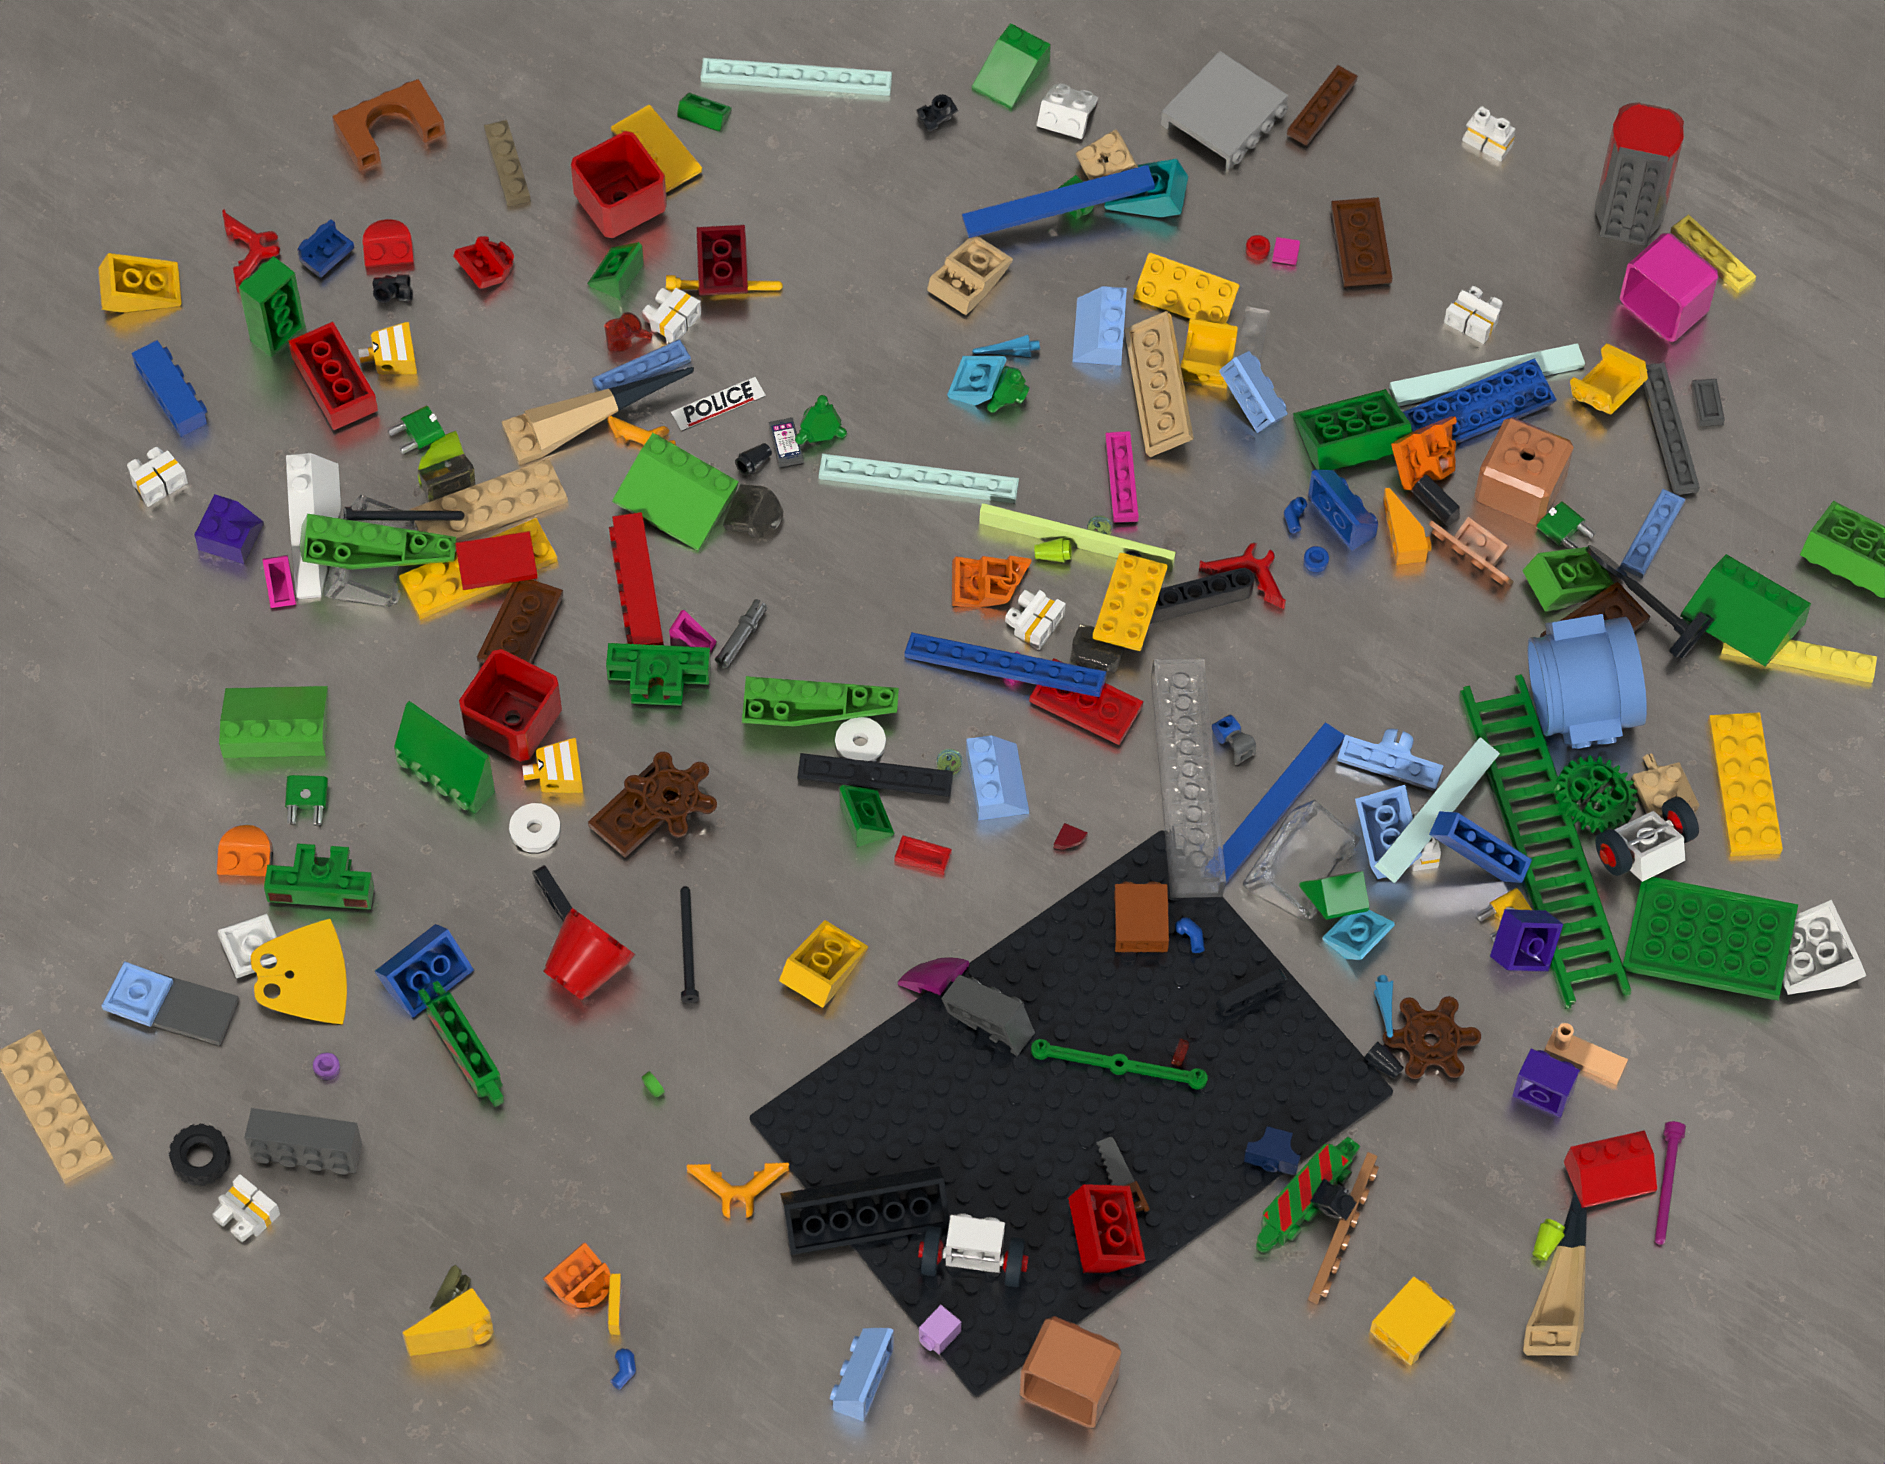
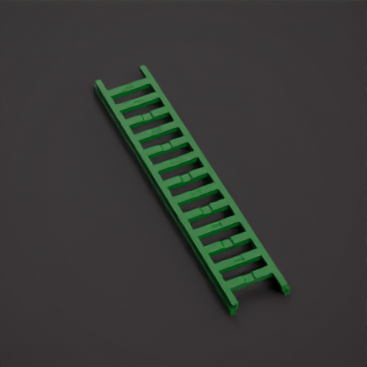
M1522 674L1515 676L1519 694L1477 703L1475 702L1470 685L1463 687L1459 695L1475 742L1481 737L1489 744L1487 736L1532 727L1535 736L1533 738L1491 747L1500 753L1498 757L1539 749L1542 756L1540 760L1499 769L1494 760L1485 771L1510 846L1526 856L1525 847L1564 838H1570L1573 847L1572 849L1530 858L1532 861L1522 883L1532 910H1546L1550 914L1593 905L1596 917L1564 923L1559 937L1601 928L1604 937L1603 940L1559 949L1558 945L1556 946L1550 966L1564 1008H1571V1005L1576 1003L1571 984L1614 974L1617 975L1624 996L1630 995L1632 990L1625 970L1622 967L1623 964L1575 825L1572 824V816L1565 817L1567 809H1560L1558 807L1562 800H1557V804L1516 813L1512 812L1509 802L1554 793L1556 797L1558 791L1554 790L1558 783L1556 781L1558 775ZM1520 705L1525 707L1526 716L1484 725L1480 714ZM1547 771L1549 782L1505 791L1502 780ZM1562 815L1565 824L1562 827L1526 835H1520L1517 827L1518 824ZM1574 860L1578 861L1581 870L1537 881L1532 871L1533 869ZM1585 882L1589 894L1543 904L1540 892ZM1606 951L1609 952L1611 963L1566 972L1563 963L1565 960Z

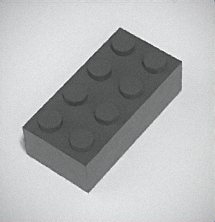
M251 1108L245 1133V1141L251 1159L259 1163L279 1162L287 1167H294L295 1165L306 1166L314 1171L329 1169L343 1175L348 1174V1172L356 1173L362 1148L357 1123Z

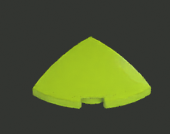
M457 431L450 432L433 442L425 455L422 456L418 468L420 486L444 480V474L467 469V463Z

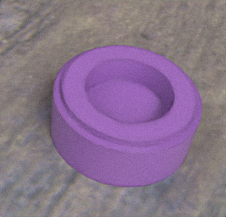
M322 1053L314 1059L313 1070L319 1079L325 1081L332 1080L340 1072V1063L334 1054Z

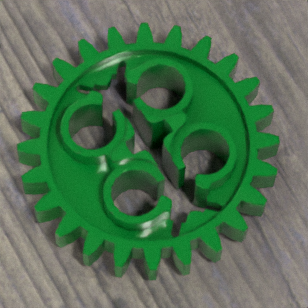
M1591 755L1586 760L1579 757L1576 762L1571 760L1556 780L1558 783L1554 790L1558 791L1555 799L1562 800L1558 807L1560 809H1567L1565 817L1571 815L1574 817L1572 824L1578 821L1581 822L1582 830L1587 825L1590 826L1591 833H1594L1596 828H1599L1600 832L1607 830V828L1615 830L1617 827L1619 828L1628 823L1636 811L1634 806L1638 799L1634 798L1637 790L1630 789L1634 781H1626L1625 778L1628 773L1620 774L1618 772L1620 765L1615 768L1611 767V760L1604 764L1600 756L1596 762ZM1612 778L1613 785L1616 786L1611 792V794L1610 790L1612 789V786L1606 787L1603 793H1601L1602 789L1605 787L1609 779ZM1583 795V798L1580 801L1581 804L1585 803L1589 799V797L1592 796L1590 801L1586 804V806L1581 812L1579 804H1577L1581 796Z

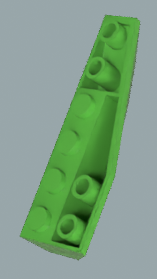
M307 513L301 526L300 553L302 562L352 570L454 562L456 537Z
M746 676L742 723L794 727L896 713L899 688Z

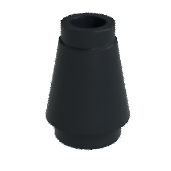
M762 443L739 453L738 458L735 459V465L743 475L754 474L772 455V450L766 443Z
M1378 1041L1364 1056L1369 1061L1367 1064L1393 1079L1404 1069L1385 1044H1380Z

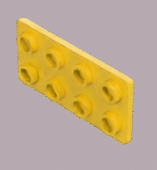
M651 105L645 106L611 126V131L615 136L624 131L633 132L664 173L666 193L702 172L701 165Z
M1149 253L1133 298L1190 319H1203L1207 322L1222 324L1227 323L1240 285Z
M1119 553L1093 632V639L1137 651L1142 650L1167 572V564Z

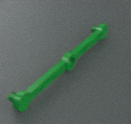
M1044 1039L1035 1040L1031 1046V1053L1036 1059L1043 1060L1047 1057L1106 1067L1110 1068L1111 1072L1116 1075L1132 1072L1185 1082L1194 1089L1205 1087L1208 1080L1206 1072L1202 1069L1185 1071L1128 1060L1123 1054H1115L1111 1057L1050 1045ZM1121 1061L1123 1066L1118 1067L1115 1065V1062Z

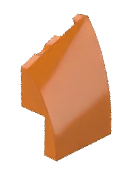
M1456 416L1448 417L1420 428L1391 444L1404 490H1412L1414 485L1424 475H1428L1432 480H1442L1455 471L1456 441L1452 440V425L1456 424Z
M1010 555L1007 559L982 556L980 560L955 556L952 560V606L986 607L1008 603L1031 564V559Z

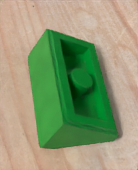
M687 93L679 101L677 116L720 131L732 108L713 100Z

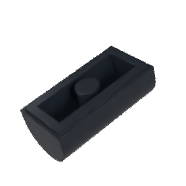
M1424 475L1414 485L1412 493L1446 526H1450L1460 518V506L1428 475Z

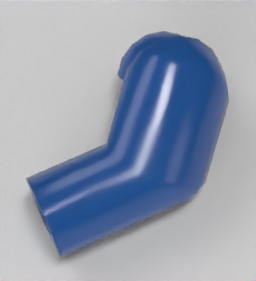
M1303 497L1293 499L1284 510V517L1290 533H1297L1301 530L1298 518L1307 507V501Z
M1183 917L1181 920H1178L1175 923V929L1179 934L1186 933L1190 937L1191 951L1193 953L1203 952L1202 929L1190 918Z
M624 1348L619 1349L615 1354L620 1370L610 1380L611 1384L618 1390L636 1372L635 1356L631 1350Z

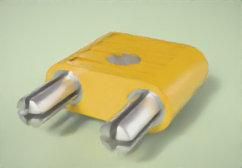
M1516 887L1489 902L1490 906L1476 913L1479 921H1483L1495 914L1501 922L1504 909L1532 910V908ZM1497 931L1490 934L1493 942L1495 941Z

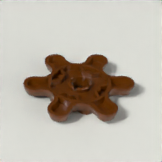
M659 752L653 758L655 772L652 776L644 778L638 775H630L624 781L625 789L628 792L639 795L643 799L642 806L632 814V822L642 828L653 820L661 819L668 823L671 835L681 838L688 831L686 823L688 814L692 812L711 814L717 808L716 799L710 795L702 794L698 789L699 783L709 775V767L704 762H696L686 770H679L674 767L672 756L668 752ZM669 791L676 792L678 797L674 800H669L668 802L664 798L665 793Z
M1446 996L1442 998L1438 1007L1432 1011L1422 1009L1418 1001L1411 997L1404 998L1401 1001L1400 1011L1406 1017L1407 1024L1402 1029H1393V1037L1391 1038L1387 1036L1385 1031L1382 1040L1388 1048H1402L1410 1054L1409 1062L1405 1066V1073L1409 1078L1418 1079L1422 1077L1425 1069L1430 1065L1442 1067L1451 1078H1458L1464 1073V1064L1457 1057V1051L1463 1046L1477 1045L1481 1041V1032L1475 1027L1462 1028L1455 1023L1454 1015L1458 1011L1459 1004L1454 997ZM1427 1034H1434L1438 1037L1439 1041L1431 1045L1424 1037Z

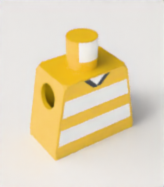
M409 322L372 332V347L358 349L360 363L375 361L377 374H417Z
M576 738L538 748L536 750L537 763L522 765L524 781L540 778L541 791L544 793H583Z

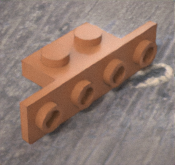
M1470 517L1466 519L1454 537L1435 522L1430 521L1429 525L1433 528L1431 532L1441 541H1444L1446 538L1453 543L1452 549L1462 556L1465 552L1473 557L1470 561L1481 570L1485 567L1492 571L1490 577L1501 585L1504 582H1507L1509 585L1513 584V580L1495 567L1509 549L1508 545Z

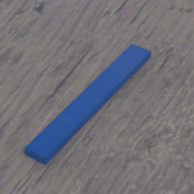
M1145 165L962 214V219L968 238L1153 190L1155 189V184L1149 166Z
M911 632L904 652L905 658L1096 697L1101 696L1107 677L1106 671Z
M1325 722L1206 865L1205 872L1226 885L1339 749L1345 735Z

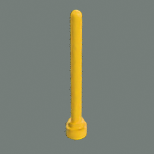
M666 275V289L671 292L675 288L679 290H699V280H681V278H676V275ZM748 281V290L779 291L783 287L780 281Z

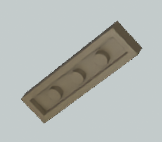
M503 120L484 125L507 207L530 202L529 190L508 121Z

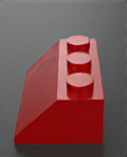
M1645 1130L1571 1146L1563 1161L1582 1208L1657 1191L1654 1152Z
M1083 1184L1068 1197L1083 1273H1109L1146 1261L1130 1186Z

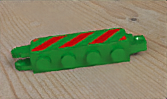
M438 980L432 983L435 993L438 994L437 998L431 1000L424 988L418 990V994L426 1007L428 1017L478 1098H483L487 1095L494 1107L504 1103L503 1095L499 1088L503 1087L500 1073L449 991L445 992Z
M1347 1137L1337 1146L1324 1144L1263 1211L1261 1220L1262 1230L1261 1233L1259 1232L1256 1242L1259 1252L1268 1253L1278 1242L1283 1246L1288 1239L1293 1241L1302 1229L1300 1226L1306 1220L1310 1222L1319 1210L1310 1200L1322 1180L1327 1179L1334 1186L1339 1183L1343 1185L1352 1174V1161L1359 1152L1360 1145Z

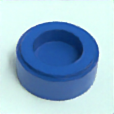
M1310 547L1304 554V565L1309 571L1321 572L1328 566L1329 554L1322 547Z

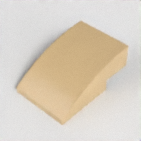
M978 236L969 238L946 257L945 265L930 276L927 291L964 315H967L995 286L1012 263L1013 258Z

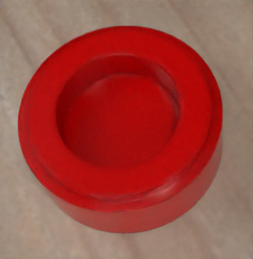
M1254 235L1247 240L1246 253L1250 258L1261 260L1269 255L1270 242L1266 237Z

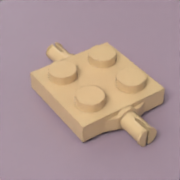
M1652 753L1645 755L1643 760L1648 770L1633 774L1631 781H1634L1633 785L1635 790H1637L1646 813L1654 811L1663 818L1662 805L1673 797L1683 798L1693 811L1698 810L1700 805L1680 762L1667 766H1658Z

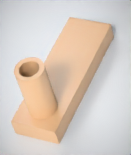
M1562 1023L1558 1029L1554 1028L1544 1049L1545 1052L1557 1060L1567 1061L1580 1070L1615 1085L1618 1084L1628 1059L1573 1036L1574 1029L1568 1023Z

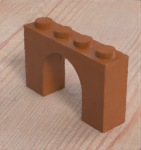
M419 79L406 82L396 89L383 92L375 98L363 101L359 105L342 110L332 116L334 129L359 171L381 162L379 148L369 130L376 121L383 117L400 116L406 118L413 124L424 143L446 134L444 120Z

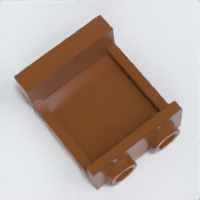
M1122 882L1121 884H1115V952H1168L1167 884L1159 882H1149L1147 884Z

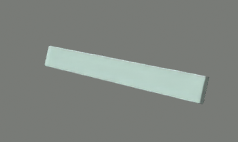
M703 58L701 82L884 96H890L892 72L713 58Z
M1577 343L1390 382L1389 387L1396 404L1404 406L1436 399L1534 358L1544 376L1582 369L1585 366V361Z
M822 454L819 469V479L1007 503H1016L1019 478L830 454Z
M1480 737L1374 867L1395 883L1432 838L1429 833L1439 811L1453 812L1500 753Z

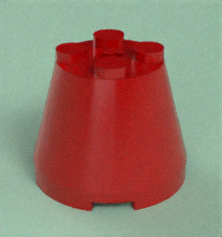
M572 908L564 919L543 972L583 1001L585 997L590 996L628 965L635 954Z

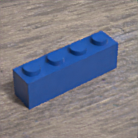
M156 340L131 353L136 369L180 437L207 424L205 414L208 411L203 401H197L193 386L190 382L185 383L183 371L178 364L174 366L171 361L173 357L167 347L163 348L159 341Z
M1439 811L1429 833L1430 836L1505 882L1522 883L1532 861L1526 855L1458 812Z

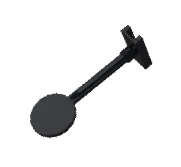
M1592 545L1586 547L1585 550L1595 561L1613 575L1622 579L1632 592L1674 627V631L1680 637L1669 649V652L1675 657L1679 656L1684 659L1715 619L1704 612H1700L1691 624L1684 618L1680 619L1640 583L1628 577L1627 573L1610 557Z

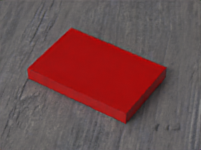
M530 531L455 543L463 590L538 578Z

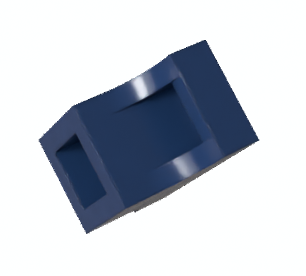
M1267 1126L1262 1139L1257 1142H1248L1244 1162L1262 1166L1264 1170L1269 1172L1280 1171L1296 1176L1300 1155H1297L1291 1148L1293 1133Z

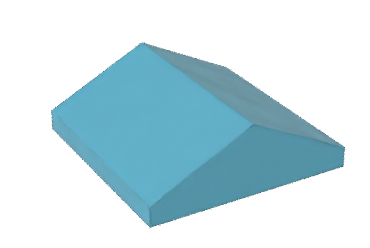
M963 356L947 396L950 399L974 406L991 399L1007 360L1006 357Z
M1368 910L1367 912L1343 916L1322 938L1325 943L1345 959L1361 960L1395 924L1393 921Z

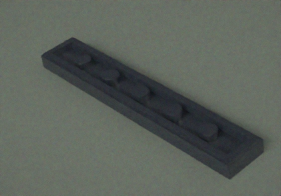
M800 753L797 779L951 797L954 771Z

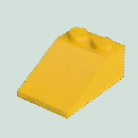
M108 253L99 266L102 310L127 313L178 307L182 304L178 262Z
M824 920L787 958L779 981L823 1008L843 985L869 946Z
M471 1288L402 1333L408 1354L415 1356L471 1348L476 1344L480 1345L488 1341L494 1330L490 1312L473 1288Z

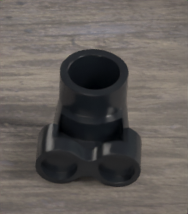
M940 94L933 98L932 105H924L916 111L928 132H931L939 127L938 124L950 120L952 115L958 112V109L951 97Z
M398 274L396 277L386 275L385 277L374 278L372 282L374 298L382 303L389 302L391 298H399V301L411 302L413 290L410 286V275Z

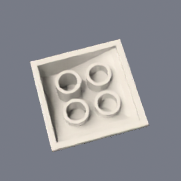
M1832 900L1797 914L1783 979V985L1788 995L1842 987L1866 976L1860 958Z

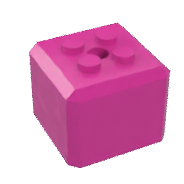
M1662 233L1627 264L1620 300L1625 307L1666 340L1675 342L1709 311L1718 279V271L1673 234Z

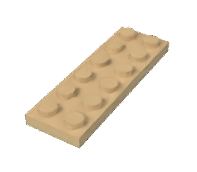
M1168 311L1124 329L1145 451L1150 457L1194 439L1172 316Z
M548 458L409 510L464 512L465 517L461 521H414L418 531L456 537V543L565 504L568 502V499Z
M40 1029L0 1049V1070L65 1184L113 1159L111 1152Z

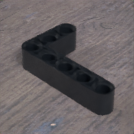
M1136 551L1125 552V554L1143 558L1141 554ZM1239 568L1161 588L1150 624L1246 600L1253 592L1254 574L1249 569ZM1214 589H1221V590H1223V591L1218 592V591H1215ZM1190 595H1197L1199 597L1193 598ZM1167 601H1173V602H1175V603H1174V604H1169V603H1166V602H1167Z

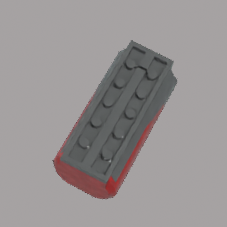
M1640 102L1629 103L1619 108L1618 115L1613 123L1595 203L1596 215L1601 225V237L1647 246L1649 237L1663 222L1684 139V120L1675 111Z

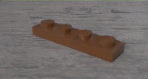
M1337 65L1289 126L1287 135L1307 146L1357 82L1358 75Z

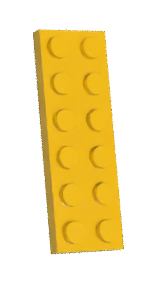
M537 518L492 536L496 537L530 531L536 569L539 570L558 562L557 555ZM457 551L455 552L454 562L425 564L399 575V580L420 620L503 585L463 590Z
M1760 712L1709 715L1708 723L1730 856L1781 854L1783 847Z

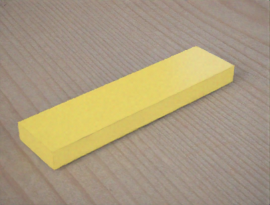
M1689 214L1671 227L1670 232L1716 268L1718 276L1735 292L1740 293L1756 280V275Z

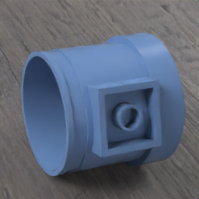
M1603 614L1545 623L1547 635L1528 639V667L1537 717L1545 736H1551L1556 733L1563 734L1564 744H1570L1572 749L1590 747L1591 741H1597V744L1601 745L1617 742L1616 737L1623 736L1622 729L1645 725L1647 702L1644 674L1637 640L1627 617L1604 620Z

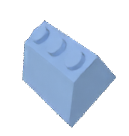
M1102 286L1077 298L1072 362L1121 366L1127 288Z
M1248 351L1232 359L1219 372L1256 433H1259L1284 418L1288 413L1284 401L1277 397L1274 392L1272 381L1267 376L1265 377L1260 369L1261 364L1259 360Z
M993 735L966 739V756L978 821L1029 814L1017 744Z
M1405 785L1355 799L1370 866L1377 879L1386 876L1374 866L1413 820ZM1421 852L1417 855V857L1409 866H1411L1416 860H1418L1422 856Z
M863 1328L860 1337H854L850 1351L853 1352L850 1361L845 1360L840 1371V1375L843 1378L840 1385H834L830 1395V1400H833V1411L864 1422L894 1350L893 1329Z

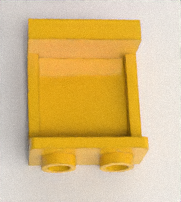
M1190 319L1183 359L1180 365L1183 382L1227 389L1228 385L1219 370L1233 359L1238 327L1227 323L1219 324L1207 322L1203 319Z
M1606 343L1601 348L1603 360L1582 380L1573 377L1570 380L1572 395L1576 400L1583 401L1595 409L1602 410L1611 415L1648 379L1644 360Z
M1413 1276L1372 1321L1370 1332L1412 1366L1419 1358L1420 1352L1447 1322H1452L1456 1310L1448 1299L1440 1298L1436 1295L1427 1282L1424 1280L1419 1281Z

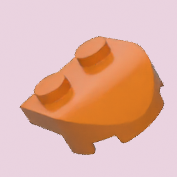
M240 825L228 830L222 836L218 846L217 875L266 877L267 865H271V852H273V845L267 834L260 828L252 825Z
M584 1242L545 1275L543 1280L566 1305L574 1308H587L600 1303L609 1292L610 1271L606 1263H602Z

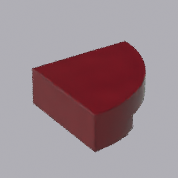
M1064 823L1054 842L1053 848L1066 850L1067 848L1080 845L1086 840L1088 832Z

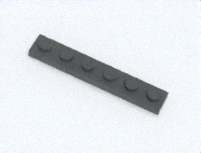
M1665 362L1646 365L1648 379L1643 383L1673 493L1682 495L1699 492V482Z

